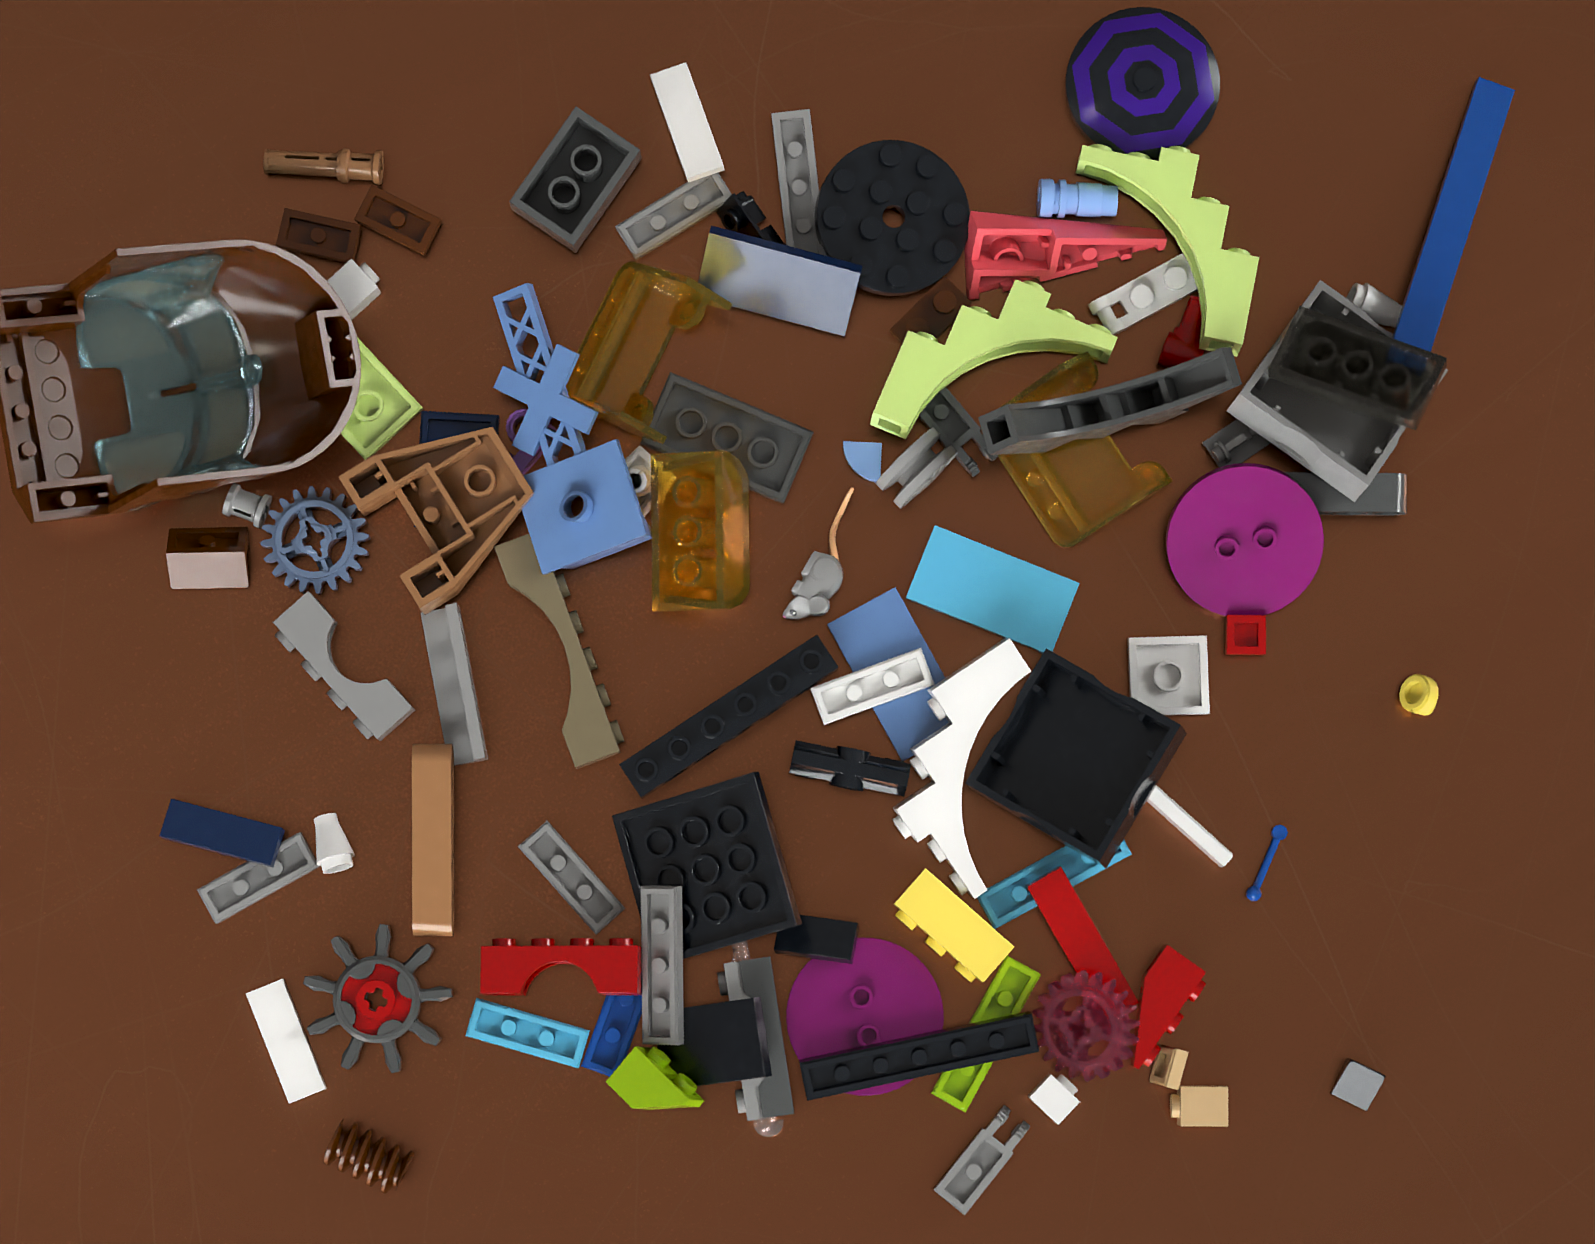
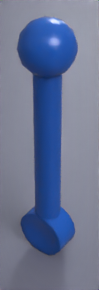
M1276 825L1271 830L1273 837L1253 886L1249 887L1246 891V896L1250 901H1257L1261 898L1260 888L1279 842L1285 839L1288 834L1287 828L1283 825Z

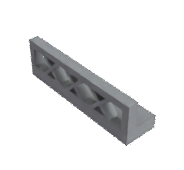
M457 603L445 605V608L433 610L426 615L422 612L420 614L444 743L453 744L454 766L488 760L460 606Z

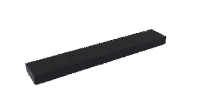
M1027 1011L800 1059L799 1064L806 1098L809 1101L1039 1052L1032 1013Z

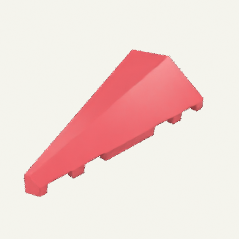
M970 211L968 239L964 248L966 295L969 300H975L980 298L979 293L1001 288L1003 292L1011 290L1015 279L1023 282L1037 278L1040 282L1096 268L1098 267L1097 262L1119 257L1121 261L1132 258V253L1155 247L1158 251H1161L1166 247L1167 237L1164 230Z

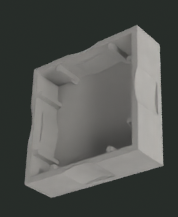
M1320 280L1229 406L1227 412L1355 502L1375 478L1397 446L1401 434L1421 411L1448 370L1430 357L1423 372L1385 359L1393 334L1380 327L1364 310Z

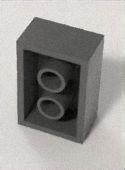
M576 106L509 201L511 209L576 253L641 161V151Z

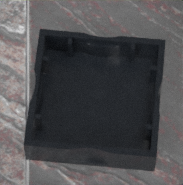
M1046 648L1018 694L1010 717L993 736L965 784L982 797L1102 867L1107 868L1187 733L1177 722L1133 697H1128L1109 689L1096 679L1094 675Z

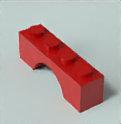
M497 938L492 939V946H481L480 994L486 996H526L531 983L541 972L549 967L560 964L576 965L583 969L590 976L597 992L601 995H642L641 947L633 945V939L610 938L609 945H594V939L572 938L570 939V946H555V939L534 938L531 939V946H516V939Z

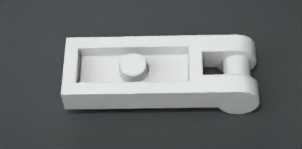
M1182 253L1116 290L1089 303L1088 307L1093 316L1098 315L1103 326L1115 336L1198 291L1190 265ZM1120 303L1126 315L1117 319L1111 307Z

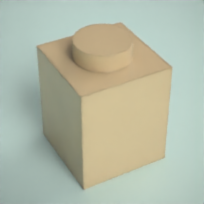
M1180 1085L1177 1094L1170 1095L1171 1118H1177V1125L1228 1127V1086Z

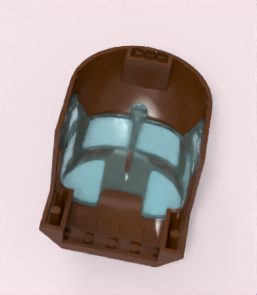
M219 240L118 248L70 283L0 289V426L12 493L31 524L113 515L138 510L159 503L162 500L179 499L204 493L225 484L260 479L298 467L321 454L335 441L350 419L356 404L361 379V357L356 331L348 311L332 286L312 266L292 253L274 245L251 240Z

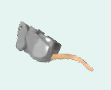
M853 487L846 494L829 530L828 543L830 554L817 551L812 553L801 572L803 579L801 581L797 580L791 590V594L796 597L790 601L782 614L784 618L802 619L809 616H823L830 609L829 599L839 590L843 581V568L839 562L835 536L841 517L854 491Z

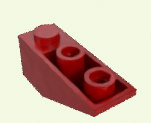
M1169 945L1162 946L1141 977L1131 1056V1066L1138 1070L1142 1064L1147 1067L1152 1064L1161 1050L1157 1042L1165 1031L1170 1035L1174 1032L1184 1017L1179 1012L1187 999L1194 1002L1206 985V982L1201 980L1206 971Z

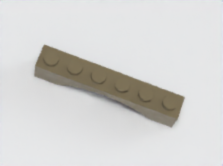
M530 534L494 546L508 585L529 598L545 613L555 626L564 645L570 667L571 693L562 733L575 768L579 769L621 753L618 744L625 742L618 721L609 722L605 707L610 706L611 702L604 684L596 686L591 671L598 669L590 646L583 649L577 634L584 632L577 610L569 612L564 598L571 594L563 573L557 576L554 571L546 575L542 574Z

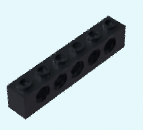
M815 635L619 765L643 799L838 671L839 667L818 635Z

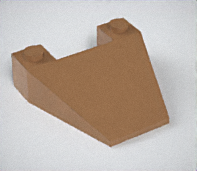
M493 427L373 455L338 476L364 517L398 497L433 555L399 575L424 615L461 592L534 495L533 490Z

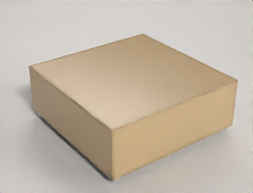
M1160 1044L1161 1050L1154 1060L1149 1080L1151 1083L1178 1090L1189 1052Z

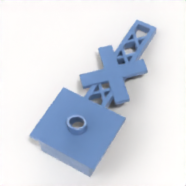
M525 283L493 296L516 368L515 371L507 366H503L493 388L528 405V410L512 446L532 456L536 455L539 446H541L547 467L524 475L534 495L522 509L542 574L546 575L561 568L575 569L655 538L652 528L643 516L619 440L615 439L586 450L581 432L589 435L599 412L569 398L566 388L580 354L560 344H556L555 349L553 348L533 284ZM524 297L527 309L522 320L519 321L512 317L508 303ZM528 333L536 336L539 343L533 358L524 354L522 348ZM539 370H542L544 374L539 383L535 379ZM552 417L561 421L557 431L548 427ZM563 443L572 447L574 456L559 461L557 456ZM580 496L583 499L584 506L581 513L575 517L571 511V505L573 500Z

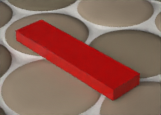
M1058 866L1027 884L1028 891L1103 1021L1107 1022L1138 1004L1136 996L1062 867Z

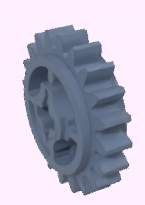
M309 486L307 498H303L301 493L295 489L293 490L294 503L290 504L283 498L279 499L283 508L282 513L269 510L268 513L276 521L275 524L262 525V529L272 534V538L261 541V546L273 549V552L268 554L264 561L266 563L278 562L272 574L275 577H279L287 573L284 585L288 588L299 580V591L303 594L307 592L309 585L313 584L316 594L322 595L324 583H328L330 588L336 592L338 591L337 578L341 577L348 583L352 582L351 576L348 573L349 568L362 571L363 568L355 560L356 557L369 556V552L359 547V544L370 540V535L358 532V529L365 526L367 521L365 518L353 519L358 508L355 504L344 508L347 497L343 493L332 501V490L328 487L325 488L322 496L318 497L316 489L313 486ZM312 510L328 511L336 515L342 522L335 525L320 524L314 518ZM298 517L300 520L299 533L290 543L285 544L286 532L293 520ZM309 525L320 536H325L320 541L322 556L314 547L306 545L307 542L311 541L310 534L312 532ZM347 537L345 550L341 558L333 565L332 548L341 538ZM297 556L312 557L317 563L319 571L302 570L296 567L290 559Z

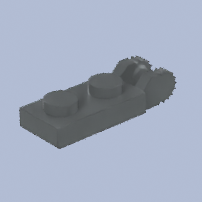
M946 387L920 413L918 418L928 429L934 427L941 434L938 439L944 448L952 445L958 451V454L955 456L956 459L972 477L977 475L980 470L974 459L969 457L962 448L970 439L974 441L985 458L993 461L998 457V454L989 455L984 436L980 432V426Z

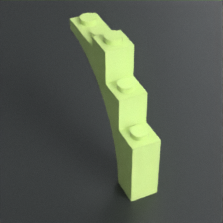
M1101 144L1082 145L1075 173L1109 185H1116L1118 190L1130 195L1152 212L1178 243L1190 265L1198 289L1201 312L1199 349L1214 351L1221 347H1231L1233 356L1237 357L1244 341L1259 257L1252 256L1248 251L1240 248L1221 249L1229 211L1228 205H1223L1219 200L1211 197L1191 198L1200 155L1193 154L1189 149L1181 146L1161 147L1156 161L1150 159L1148 155L1139 152L1123 154L1114 152L1110 147Z
M1015 279L999 319L991 317V313L981 307L971 306L969 308L962 305L945 345L938 343L937 338L926 332L914 333L908 330L873 411L870 425L906 439L920 413L942 389L967 371L994 359L1017 353L1042 351L1078 354L1107 363L1118 337L1112 335L1110 330L1102 325H1087L1075 320V317L1065 310L1046 308L1051 293L1046 292L1036 282L1028 280L1021 282Z

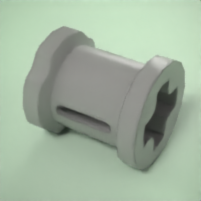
M233 483L225 499L222 514L227 517L235 515L253 522V527L261 528L268 515L272 496L268 494L259 496L243 490L239 484Z

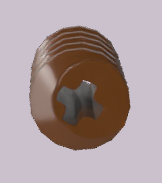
M342 1119L326 1149L324 1164L330 1165L339 1158L338 1171L345 1172L353 1165L352 1178L357 1180L367 1172L366 1184L372 1187L381 1179L382 1193L386 1194L394 1186L397 1190L413 1159L414 1152L410 1151L406 1156L400 1158L399 1144L386 1151L385 1137L382 1136L375 1144H372L371 1130L368 1129L361 1137H358V1124L354 1122L347 1130H344Z

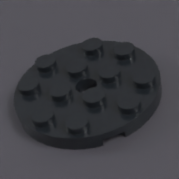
M881 140L854 149L831 169L817 196L815 228L819 244H822L828 257L863 266L858 283L859 288L879 295L901 296L912 294L931 286L946 275L956 264L968 239L970 210L965 190L959 178L942 158L932 151L911 142ZM895 207L901 213L903 223L900 227L892 228L885 224L882 218L885 209Z

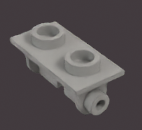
M1238 419L1202 442L1219 468L1242 463L1270 444L1268 440Z

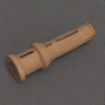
M343 148L338 153L265 149L263 168L265 174L337 177V180L341 181V183H348L350 179L372 180L375 185H381L384 171V156L382 150H375L374 154L351 153L348 148Z

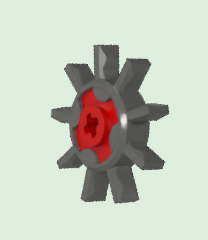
M379 924L375 934L374 956L358 959L355 956L349 943L342 937L336 936L331 939L334 952L343 960L346 969L337 981L328 980L320 975L305 976L303 984L313 991H324L332 994L334 1012L331 1015L316 1019L307 1027L309 1035L323 1034L332 1027L341 1025L352 1036L349 1046L342 1055L341 1067L347 1070L351 1069L358 1061L361 1049L366 1042L381 1043L385 1053V1063L390 1072L395 1073L401 1071L402 1058L397 1049L396 1039L404 1035L408 1030L415 1033L423 1042L437 1046L442 1040L435 1029L420 1022L418 1016L422 1002H442L454 997L453 989L443 986L430 989L420 988L414 973L432 955L434 948L429 943L417 948L413 955L404 963L389 957V946L392 938L390 925ZM379 989H382V997L387 999L386 1006H378L374 1010L372 1009L373 1002L368 999L369 993H377Z

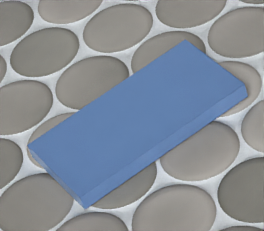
M896 587L827 624L852 672L921 648L934 684L945 678ZM931 687L872 708L901 761L914 756L910 748L949 723L946 718L939 721L929 707L927 701L932 697L927 690Z

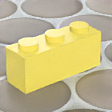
M926 868L894 903L899 909L895 916L909 929L913 930L918 926L929 935L924 942L941 957L947 951L956 959L958 963L954 966V969L970 983L975 978L980 982H984L1014 948L1009 941Z

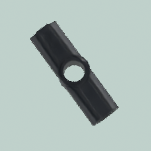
M796 740L789 774L828 781L829 785L855 791L867 789L905 797L911 764L904 761L871 756L870 752L843 746L831 748Z

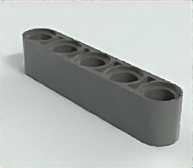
M1284 472L1295 479L1306 490L1313 500L1319 515L1394 516L1407 514V474L1377 473L1370 485L1354 502L1313 472Z

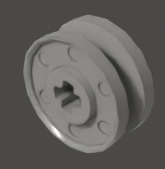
M934 427L910 445L876 482V485L882 491L888 489L896 482L903 486L893 501L900 509L930 485L958 454V451L952 445L944 448L937 454L931 450L941 435Z

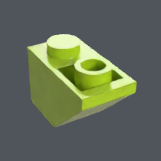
M635 1046L606 1081L633 1109L655 1110L700 1107L704 1102L695 1092L697 1089L696 1084L682 1073L677 1074L669 1066L671 1062L669 1057L654 1046L652 1048Z

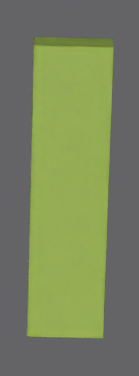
M1007 955L969 1024L1020 1013L1041 974ZM993 1062L942 1072L931 1094L966 1113Z

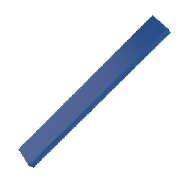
M1478 77L1475 81L1385 358L1389 361L1423 372L1426 368L1515 92L1514 89Z

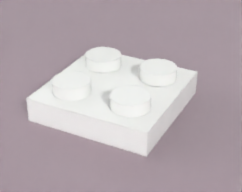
M1207 635L1133 637L1127 639L1129 697H1133L1164 716L1210 714Z

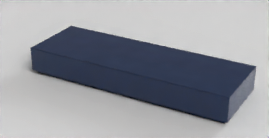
M171 799L159 836L170 841L273 868L285 830L274 825Z

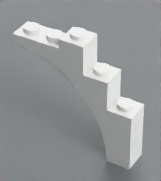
M1004 638L927 690L932 697L927 701L929 707L939 721L946 718L949 723L910 748L915 756L909 760L922 780L929 777L931 782L893 807L898 816L893 818L892 821L905 839L912 836L915 841L919 842L930 835L933 840L928 842L927 845L939 863L946 859L954 873L949 875V878L961 895L968 892L974 899L988 890L976 870L964 834L962 819L963 779L970 750L986 717L1000 698L1015 683L1031 672L1010 638Z

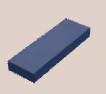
M606 995L581 1067L609 1077L627 1057L642 1015V995Z

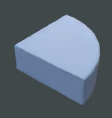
M843 441L844 455L851 468L864 479L876 483L881 477L882 443Z

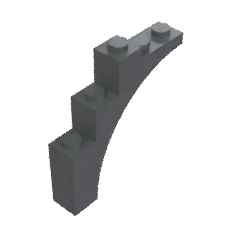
M1221 347L1187 362L1133 380L1060 398L1007 404L978 417L989 455L1042 453L1074 439L1104 438L1131 425L1160 424L1188 412V408L1242 385L1231 347Z

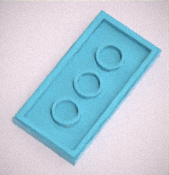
M935 525L906 599L1003 638H1010L1013 642L1044 653L1046 648L1053 652L1080 583Z

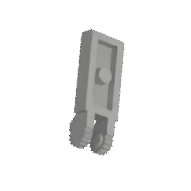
M1005 1105L997 1112L985 1129L982 1128L933 1189L964 1215L1014 1154L1012 1150L1030 1128L1029 1124L1022 1121L1013 1129L1011 1136L1004 1145L992 1135L1009 1118L1011 1110Z

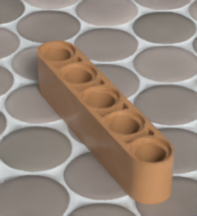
M453 744L412 745L413 936L454 935Z

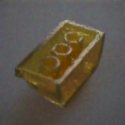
M728 451L651 454L652 611L724 610L740 605L750 590L749 480L746 470L740 460Z

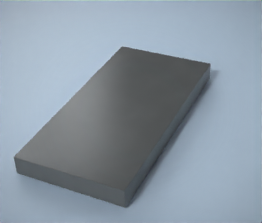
M670 372L640 445L784 504L814 431Z

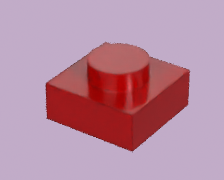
M1226 615L1225 655H1266V615Z

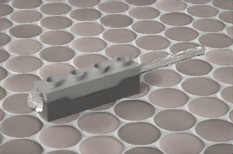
M744 941L732 945V962L724 963L725 971L717 972L720 995H728L729 1001L761 997L772 1076L741 1080L742 1089L735 1090L738 1114L746 1113L747 1121L754 1120L753 1125L757 1133L764 1137H772L781 1131L784 1123L783 1119L776 1120V1117L795 1113L771 957L750 959L748 943Z

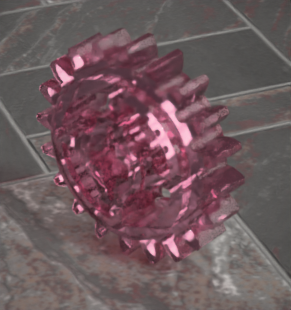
M1086 970L1076 973L1075 978L1071 973H1068L1061 977V983L1054 981L1048 984L1050 993L1045 992L1038 996L1039 1001L1045 1007H1038L1032 1011L1033 1015L1042 1019V1022L1034 1025L1035 1032L1043 1034V1038L1037 1041L1038 1047L1047 1046L1049 1048L1043 1060L1048 1061L1056 1057L1058 1061L1055 1071L1059 1072L1069 1067V1079L1078 1077L1081 1072L1085 1082L1094 1079L1096 1073L1101 1079L1109 1076L1110 1069L1116 1072L1124 1067L1121 1059L1127 1060L1133 1056L1134 1053L1127 1045L1139 1042V1038L1129 1031L1140 1025V1021L1129 1019L1128 1014L1137 1008L1136 1005L1125 1006L1123 1004V1000L1128 995L1127 990L1118 994L1114 993L1116 987L1115 979L1102 985L1103 979L1100 972L1092 975L1090 979ZM1083 996V1002L1076 1007V1010L1069 1012L1062 1010L1070 997ZM1103 1009L1107 1013L1109 1019L1105 1016ZM1101 1040L1109 1042L1106 1050L1101 1055H1088L1089 1048L1095 1042Z

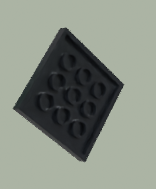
M752 772L612 815L640 918L641 886H682L683 959L802 924L759 772Z

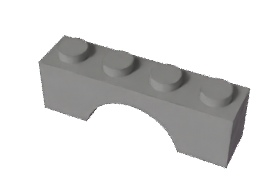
M309 591L273 622L279 629L275 637L289 652L296 648L305 658L301 666L315 681L320 677L326 681L331 687L326 694L341 710L347 706L357 716L352 723L366 739L374 735L377 740L382 741L415 711L414 707L388 679L373 683H358L347 679L340 673L331 653V641L338 622Z

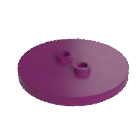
M1255 463L1226 465L1198 478L1178 499L1170 515L1166 531V551L1169 564L1181 588L1197 604L1223 616L1267 615L1290 604L1301 595L1313 580L1320 565L1324 547V532L1321 518L1306 490L1286 473L1270 466Z
M857 938L853 964L811 959L806 963L791 988L787 1002L786 1023L791 1045L800 1060L942 1030L944 1011L940 991L933 976L915 955L905 948L886 940ZM913 1079L846 1092V1094L858 1096L880 1095L896 1090Z

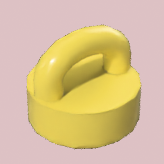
M1421 674L1409 676L1402 684L1399 692L1400 702L1404 709L1424 716L1430 715L1433 712L1439 696L1437 683L1432 678Z

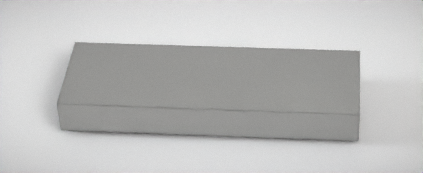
M715 173L689 183H684L616 225L615 229L637 261L715 213L732 194L719 173Z
M548 821L542 824L518 846L596 935L626 909Z
M299 832L281 842L273 868L247 861L200 887L197 891L215 924H218L320 866L317 865V859L302 832Z

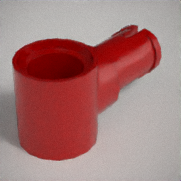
M1190 296L1179 327H1175L1173 332L1169 331L1157 364L1170 368L1204 354L1205 350L1199 349L1201 312L1198 296Z

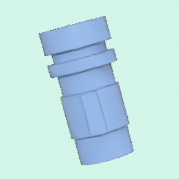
M1039 179L1037 189V216L1039 218H1052L1053 214H1056L1057 218H1064L1065 215H1075L1076 217H1115L1117 215L1118 187L1116 185L1085 182L1067 184L1065 179H1059L1057 183H1054L1053 179Z

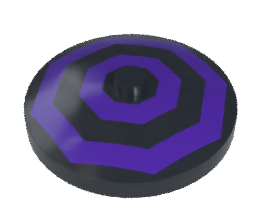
M1151 7L1120 10L1107 15L1093 24L1076 44L1070 56L1065 76V97L1070 115L1076 127L1091 144L1105 145L1110 147L1112 151L1123 154L1130 152L1143 153L1156 161L1161 147L1181 146L1188 148L1202 135L1215 113L1220 94V74L1217 60L1204 36L1192 24L1180 16Z

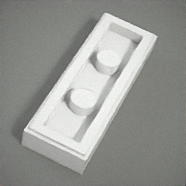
M685 62L650 74L655 93L688 183L724 171L722 159L687 63Z
M919 648L810 689L823 725L935 684L922 649Z
M1157 785L1155 786L1147 802L1219 867H1224L1232 859L1233 853Z
M280 979L246 993L288 1103H293L327 1089L285 980Z

